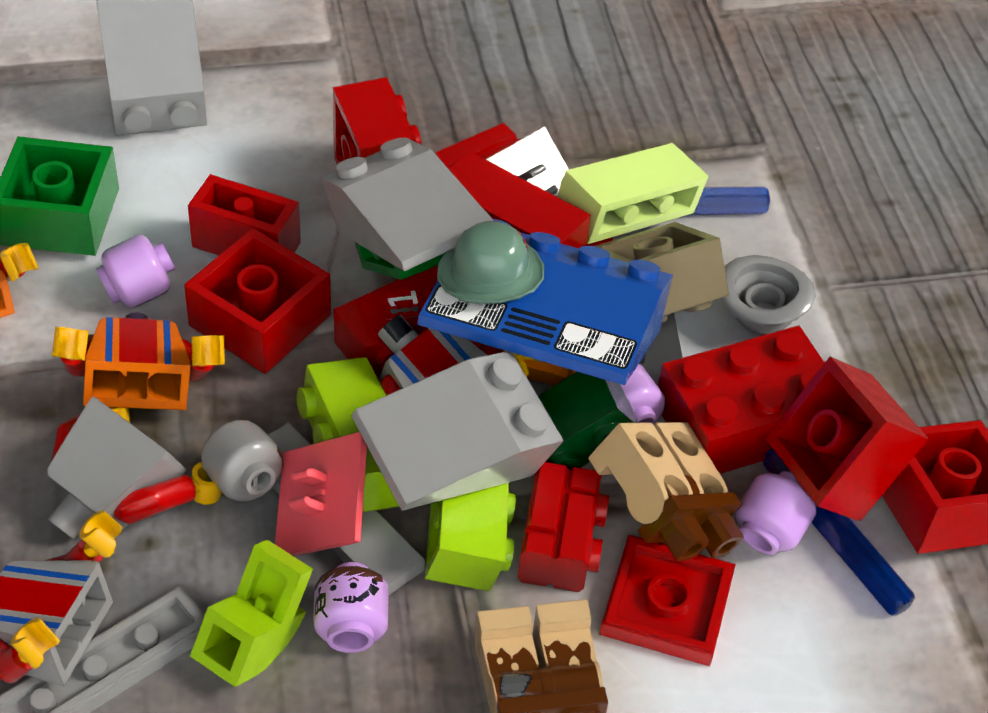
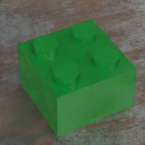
M17 136L0 177V245L13 246L19 243H28L31 249L96 256L119 191L113 147Z

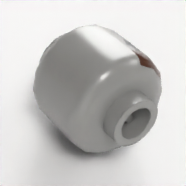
M235 420L219 426L208 437L201 454L202 468L208 477L226 497L237 502L251 501L263 496L278 481L283 468V455L278 446L258 425L248 420Z

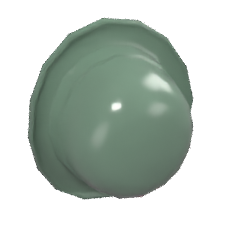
M485 221L465 230L459 237L455 248L445 252L438 263L437 280L446 293L461 301L475 304H500L518 300L534 292L544 280L545 266L536 250L526 243L518 230L506 223Z

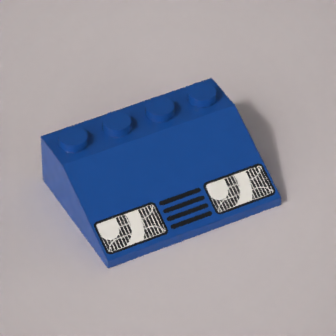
M493 219V221H498V222L506 223V222L501 221V220ZM534 232L530 235L521 233L526 243L536 250L545 266L544 280L534 292L518 300L505 303L475 304L461 301L446 293L437 280L419 314L417 325L626 385L660 332L673 274L660 271V267L657 264L646 260L626 262L611 258L608 251L599 247L582 246L575 248L560 243L558 237L548 233Z

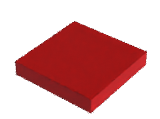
M628 534L599 635L710 666L736 564L701 554L690 560L676 561L665 544H646L643 538Z

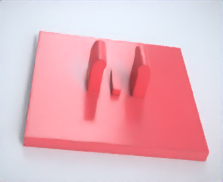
M360 432L283 452L275 545L292 556L361 542L367 445Z

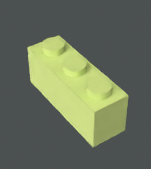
M669 143L566 170L561 180L557 197L591 215L587 244H591L693 214L709 176L675 144Z

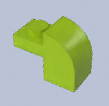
M269 540L255 544L236 594L207 608L190 657L234 687L259 675L283 651L297 632L307 612L299 607L313 568Z

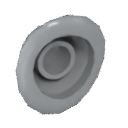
M750 255L735 258L724 266L729 296L720 299L727 310L734 314L742 325L752 331L773 333L784 330L793 321L808 312L816 298L814 283L806 274L782 260L768 256Z

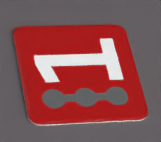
M419 286L382 289L380 291L385 317L388 320L398 315H402L404 318L417 317L424 306Z

